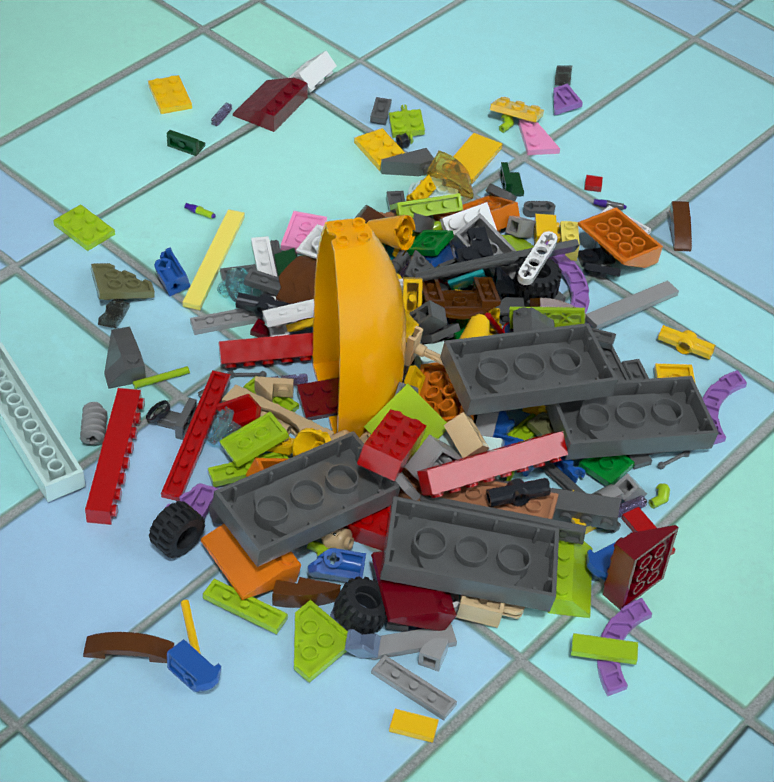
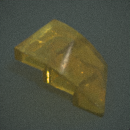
M438 151L427 170V175L429 174L431 177L443 180V186L457 189L461 196L473 199L474 194L468 170L456 158L445 152Z

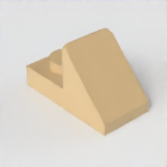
M255 376V393L273 402L274 396L293 398L294 379Z

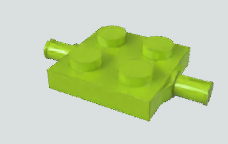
M404 104V107L403 105L400 107L401 111L389 112L392 137L396 138V135L406 133L412 144L414 136L425 135L421 109L407 110V105Z

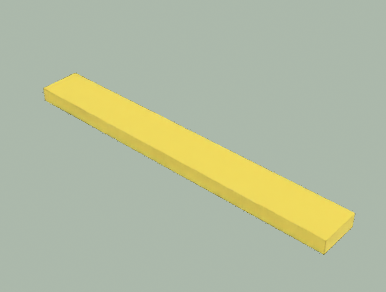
M228 209L182 302L183 307L201 310L245 218L244 212Z

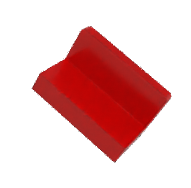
M250 394L222 402L216 406V409L224 417L222 429L225 433L238 430L258 419L261 415V406Z

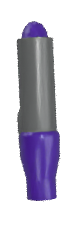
M594 199L593 203L604 208L609 205L613 208L617 207L619 210L627 208L624 203L604 199Z

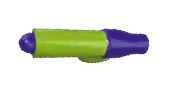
M186 203L184 208L210 219L216 217L214 212L206 210L202 206Z

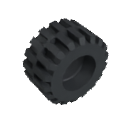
M526 258L522 259L516 267L514 280L516 293L527 301L530 298L554 299L559 292L562 275L559 265L554 263L552 259H547L533 283L523 285L517 279L519 269L526 260ZM529 262L532 266H538L536 262Z
M185 501L173 502L168 507H165L153 521L149 530L150 542L169 558L181 557L199 541L205 528V519Z
M358 576L355 579H349L344 584L333 606L334 615L339 619V624L344 625L347 631L353 629L362 635L378 632L387 620V615L377 580H370L369 577L362 579Z

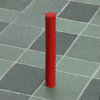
M486 313L484 316L490 321L492 329L496 334H502V328L490 313Z

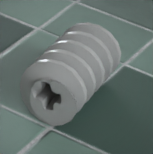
M89 402L82 409L80 440L85 444L100 445L103 443L106 433L107 411L100 403Z

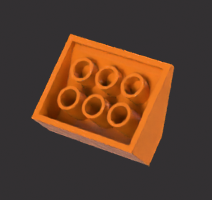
M487 195L462 205V211L487 202L498 232L501 231L500 229L507 228L509 216L520 217L518 202L494 195ZM461 211L433 215L435 221H440L444 217Z
M617 207L582 220L577 224L623 265L646 268L659 261L663 246Z
M437 362L421 364L420 371L426 378L420 396L448 423L464 412L446 369L444 365Z
M222 524L201 538L202 544L242 600L273 590L276 580L297 582L301 564L292 551L257 567L225 524Z

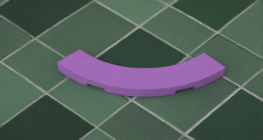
M565 254L549 257V260L552 259L554 263L559 265L561 273L568 283L571 294L570 304L574 307L585 308L586 314L590 303L589 287L581 269L574 260L571 261Z
M738 370L719 378L716 383L708 388L702 398L718 430L714 445L726 440L718 419L722 403L729 395L745 388L747 385L746 380Z
M643 598L624 606L620 612L612 617L601 637L624 640L632 629L650 619L652 612ZM597 659L599 678L607 697L627 690L628 685L621 671L620 662Z

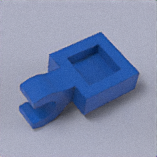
M562 456L561 461L553 462L574 483L578 481L579 476L581 478L585 476V470L581 467H574V461L571 459L565 460L564 456Z

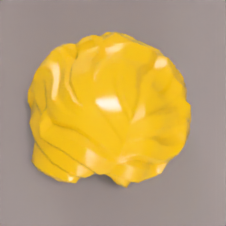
M314 428L302 429L292 443L293 456L331 441L328 432H322Z

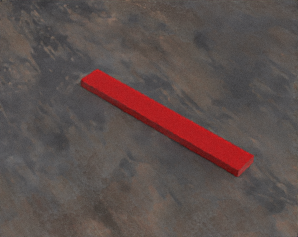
M212 370L162 489V498L179 501V496L185 493L217 414L216 406L222 402L231 380V374Z

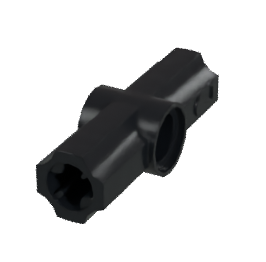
M239 292L235 305L236 308L253 311L258 317L263 318L262 311L290 305V303L277 301L269 294H261L259 297Z
M517 478L509 481L506 486L486 489L489 507L513 503L515 506H523L530 499L551 494L548 478L526 482Z

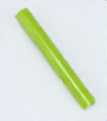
M188 366L133 381L134 389L189 374L190 371Z

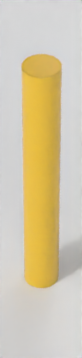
M182 600L181 607L189 644L201 654L189 600Z

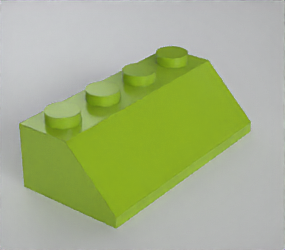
M559 540L556 598L550 612H548L549 614L590 618L592 573L587 568L586 562L587 551L593 550V548L585 541L581 545Z

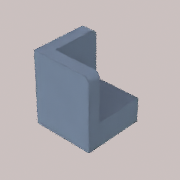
M349 629L345 650L360 659L377 658L381 636L378 634L362 635L353 629Z

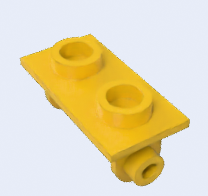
M429 174L420 181V184L411 194L406 196V201L428 198L434 192L436 187Z

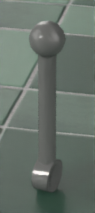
M234 371L227 372L228 374H231V379L234 377L243 376H267V373L265 371H261L260 373H234Z
M685 450L665 462H659L658 468L664 469L666 465L682 457H689L690 450Z

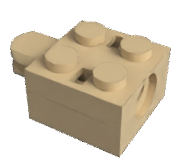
M461 595L456 618L498 628L502 615L519 619L525 607Z

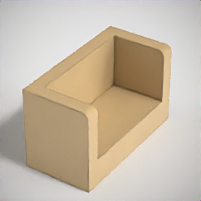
M462 412L444 425L462 458L490 449L471 416H466L465 412Z

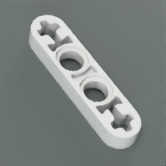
M549 231L541 235L519 269L517 277L519 283L523 285L533 283L556 246L558 238L555 233ZM543 250L546 254H539L537 251ZM529 262H536L538 266H532Z

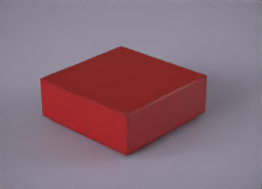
M586 175L584 190L601 192L603 177Z

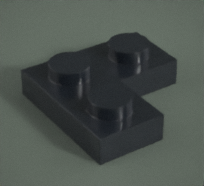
M485 226L468 229L466 233L470 246L458 248L454 251L458 263L494 255Z

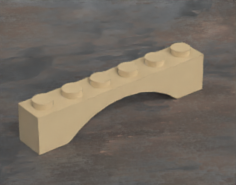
M236 384L222 399V402L245 394H250L261 406V411L267 413L271 411L279 422L291 425L290 433L295 437L304 428H314L322 432H328L330 437L334 434L330 429L324 428L312 420L291 412L279 404H275Z

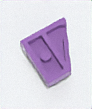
M568 84L554 88L555 115L582 107V100Z
M199 483L189 492L179 496V501H185L205 519L209 512L208 507L213 501L214 491L218 488Z

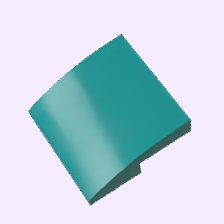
M479 269L449 279L448 284L451 290H463L473 286L474 277L487 276L483 269Z

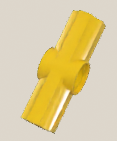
M664 325L657 339L676 346L677 351L681 354H689L691 352L707 359H711L716 346L697 338V335L690 330L680 332Z

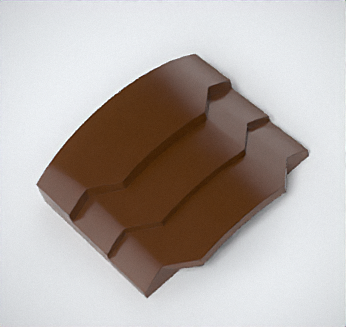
M298 256L284 269L279 276L281 289L276 296L277 301L294 304L314 299L316 259L308 256Z
M474 277L472 290H441L438 278L422 282V296L425 303L430 300L444 307L446 317L471 319L472 316L477 314L485 315L491 309L501 305V300L492 277Z

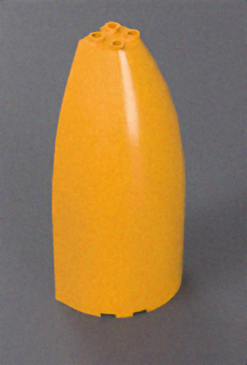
M357 217L354 219L327 221L321 233L314 285L312 367L316 381L339 377L338 415L329 417L331 431L334 434L342 430L354 431L360 438L367 431L364 426L395 396L399 382L403 383L406 350V316L402 288L394 265L372 229L365 223L363 218Z

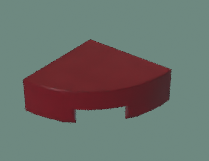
M258 319L251 328L250 335L258 338L269 337V330L265 322Z

